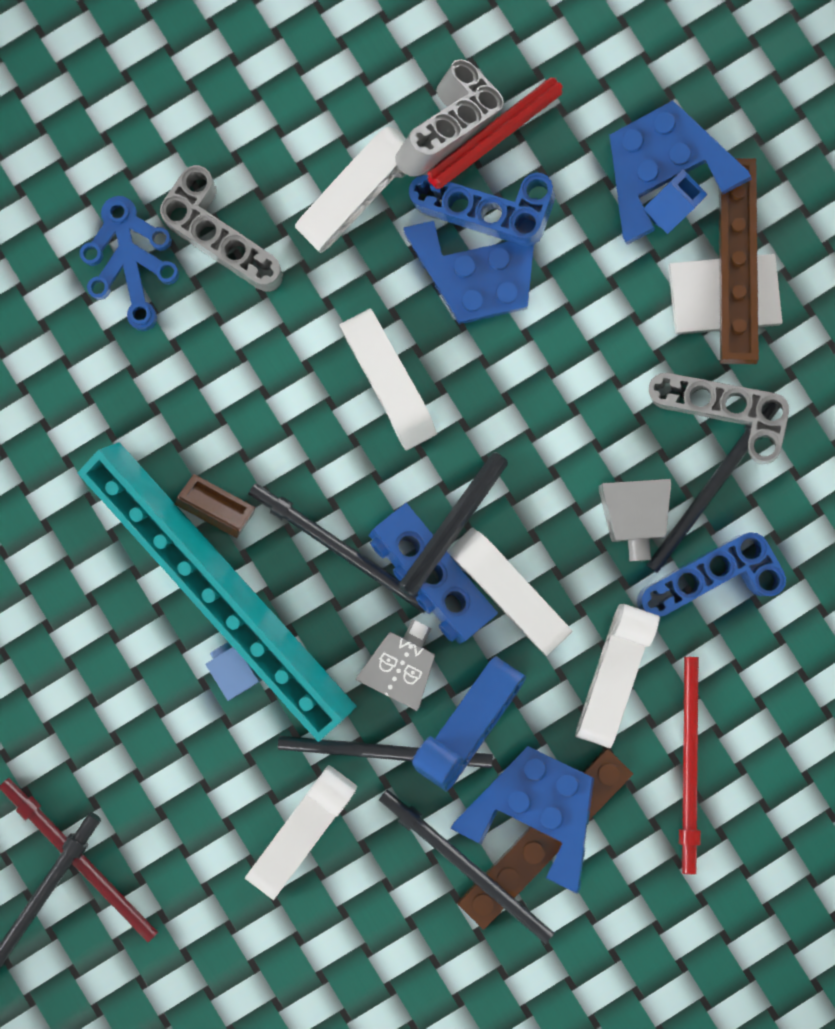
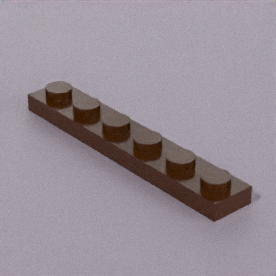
M735 158L749 171L752 180L723 195L719 189L720 364H757L759 360L756 159Z
M605 748L583 771V773L594 779L589 820L633 775L608 748ZM529 827L492 865L486 874L515 898L559 852L562 842ZM476 884L457 902L483 930L504 909Z

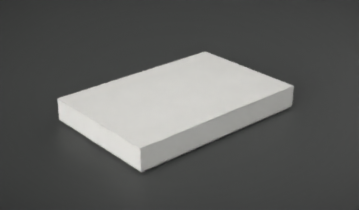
M775 254L757 255L758 327L778 326L782 324L776 257ZM719 259L670 263L668 268L675 335L720 331Z

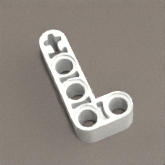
M385 127L377 133L297 221L295 228L319 253L327 250L394 177L406 175L398 168L395 161L397 152L406 140L397 129Z
M370 308L339 324L349 346L386 411L405 451L437 435L432 418L372 309Z
M474 528L468 530L447 551L459 567L473 578L544 655L548 656L573 632L498 549Z
M626 604L618 605L577 725L576 737L607 748L612 747L645 647L651 645L657 631L658 615Z
M328 765L248 872L245 879L274 900L333 819L345 807L355 793L357 785Z

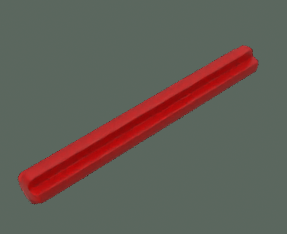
M554 77L548 78L427 172L429 183L436 189L445 186L561 96L562 84Z

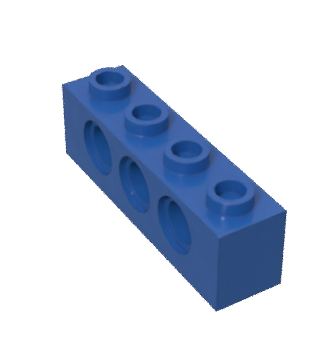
M405 503L377 525L369 536L372 539L370 544L374 551L381 558L387 557L395 566L393 569L395 576L401 581L433 537V534L410 506ZM399 542H411L416 549L415 556L407 557L403 555L399 550ZM446 552L434 569L438 575V583L431 585L425 582L418 591L416 600L426 613L430 614L433 612L441 622L439 628L445 637L451 642L456 640L460 645L495 617L498 612L449 553ZM453 595L459 599L461 603L459 612L455 613L447 609L445 605L446 596Z

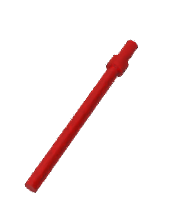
M684 657L682 829H679V844L682 845V874L690 875L697 874V846L701 844V830L697 829L699 657Z

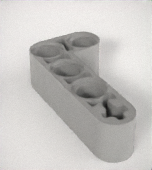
M461 59L454 61L438 84L437 95L447 108L410 132L395 157L396 165L403 173L409 176L423 174L489 125L504 105L502 95L472 63Z
M193 165L185 169L160 206L161 216L168 228L259 290L270 292L277 289L283 280V272L278 260L206 211L216 195V185L210 172L205 167ZM198 179L207 181V185L202 191L193 192L190 190L194 181ZM175 209H187V214L182 220H171V214ZM204 228H215L216 234L212 239L208 241L199 239L200 232ZM235 246L245 248V254L239 260L228 258L229 251ZM255 260L256 264L264 270L270 267L273 275L271 277L264 275L261 279L258 269L252 265L253 261Z
M660 373L651 379L649 394L657 407L752 426L748 442L750 457L759 464H769L778 458L789 415V405L783 396L776 393L671 373ZM665 383H669L672 391L682 393L681 386H687L684 392L685 403H679L680 397L676 394H668L666 399H661L660 393L656 391L657 388L661 389ZM699 389H704L711 395L710 402L702 407L695 406L690 400L692 393ZM733 396H740L747 403L746 409L738 414L731 413L726 408L727 400ZM768 403H776L781 407L783 414L779 419L770 421L763 416L762 408ZM760 438L771 439L774 442L775 450L771 455L761 456L754 449L755 442Z

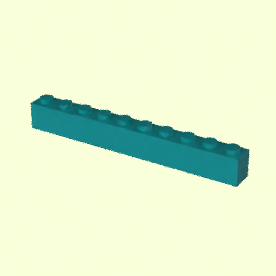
M120 442L99 449L77 472L318 742L357 707Z

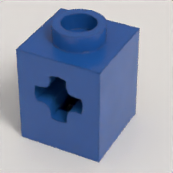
M683 169L643 209L649 214L652 222L668 234L708 194Z

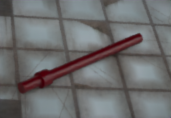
M10 778L6 779L0 785V790L17 807L16 812L25 821L29 819L62 853V845L67 837L39 809L41 805L33 796L28 797ZM84 854L79 859L75 858L72 865L147 942L151 941L158 931Z

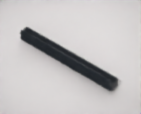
M495 452L485 462L398 584V589L406 596L412 598L418 593L507 467L508 461L506 458Z

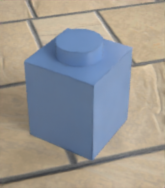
M228 642L212 651L210 655L213 659L205 664L227 701L262 681L259 675L233 647L231 648Z

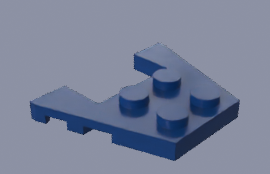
M674 101L610 134L622 234L627 245L655 231L646 211L643 209L640 198L669 183L683 169L688 173L706 163L722 195L752 180L749 171Z
M524 220L519 223L517 231L525 234L530 233L535 228L536 223L532 220ZM434 221L403 227L407 241L410 242L415 250L418 259L429 273L458 324L527 309L534 245L522 246L508 241L443 256Z
M527 746L452 824L450 829L482 845L497 812L500 811L562 842V846L546 878L578 894L581 887L580 878L582 862H584L585 856L584 847L587 826L589 824L594 779Z

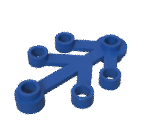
M114 196L104 203L101 210L104 224L93 241L81 247L80 257L89 266L100 264L103 260L102 251L115 233L119 246L99 277L90 279L87 284V290L97 300L107 298L111 291L110 286L121 269L124 268L131 300V306L127 311V319L135 329L148 331L155 326L157 313L152 305L145 300L138 263L155 273L159 280L167 285L173 284L178 280L179 270L174 263L170 261L162 262L135 245L130 229L149 239L153 248L159 251L168 249L172 243V238L165 228H155L137 217L136 207L130 199L123 196ZM116 208L124 209V215L121 218L113 217V211ZM165 234L166 241L163 244H156L154 242L156 235ZM90 249L97 250V256L93 260L86 259V253ZM165 268H173L174 273L172 277L167 279L162 277V271ZM97 283H104V291L100 294H95L93 292L94 286ZM139 309H145L147 312L143 320L135 319V313Z

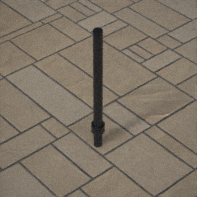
M768 403L762 408L761 412L767 420L771 421L780 409V406L776 403ZM744 426L746 431L660 545L651 560L646 564L652 571L658 574L746 455L752 426Z
M258 483L253 485L248 494L271 509L270 514L281 521L283 519L287 520L410 605L425 613L416 600L418 594L411 598L398 589L400 581L395 576L292 507L293 503L285 497L280 496L278 498Z
M281 735L278 738V750L413 761L414 756L419 750L418 747L326 739L318 742L315 738ZM475 753L467 766L492 768L493 754Z
M388 789L382 794L379 801L400 818L398 822L408 831L414 830L542 942L546 944L555 933L425 822L421 818L422 813L412 805L408 807Z
M89 812L76 833H71L62 845L63 852L1 941L0 968L75 858L79 859L87 849L88 839L101 822V818L95 813Z

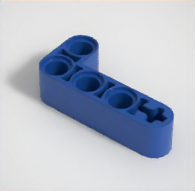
M537 172L529 174L523 180L515 202L452 182H448L442 188L436 189L429 183L428 175L416 177L409 186L410 199L422 214L522 246H532L540 241L555 201L552 181L547 175ZM540 186L547 189V194L542 199L535 200L529 197L530 191L535 187ZM431 190L435 197L427 196L423 201L420 195L427 194ZM465 199L469 201L464 211L454 212L451 210L456 200ZM497 209L502 212V216L498 221L494 223L484 221V216L488 211ZM524 220H532L536 225L530 233L525 234L517 231L519 223Z
M749 532L734 537L644 587L637 596V605L639 609L661 617L741 574L747 587L753 594L763 597L774 596L783 591L786 585V576L765 538L758 533ZM746 539L752 541L756 547V553L751 559L746 558L741 552V545ZM715 556L721 558L725 563V571L721 576L714 575L710 570V562ZM764 570L770 572L774 579L773 585L769 590L763 589L759 584V576ZM683 574L691 575L695 582L693 590L688 594L682 592L678 586V580ZM670 591L673 595L659 602L660 609L648 606L647 602L652 599L651 592L654 595H660Z
M497 656L493 657L434 739L430 736L421 745L412 761L415 770L444 791H448L524 684L526 676Z

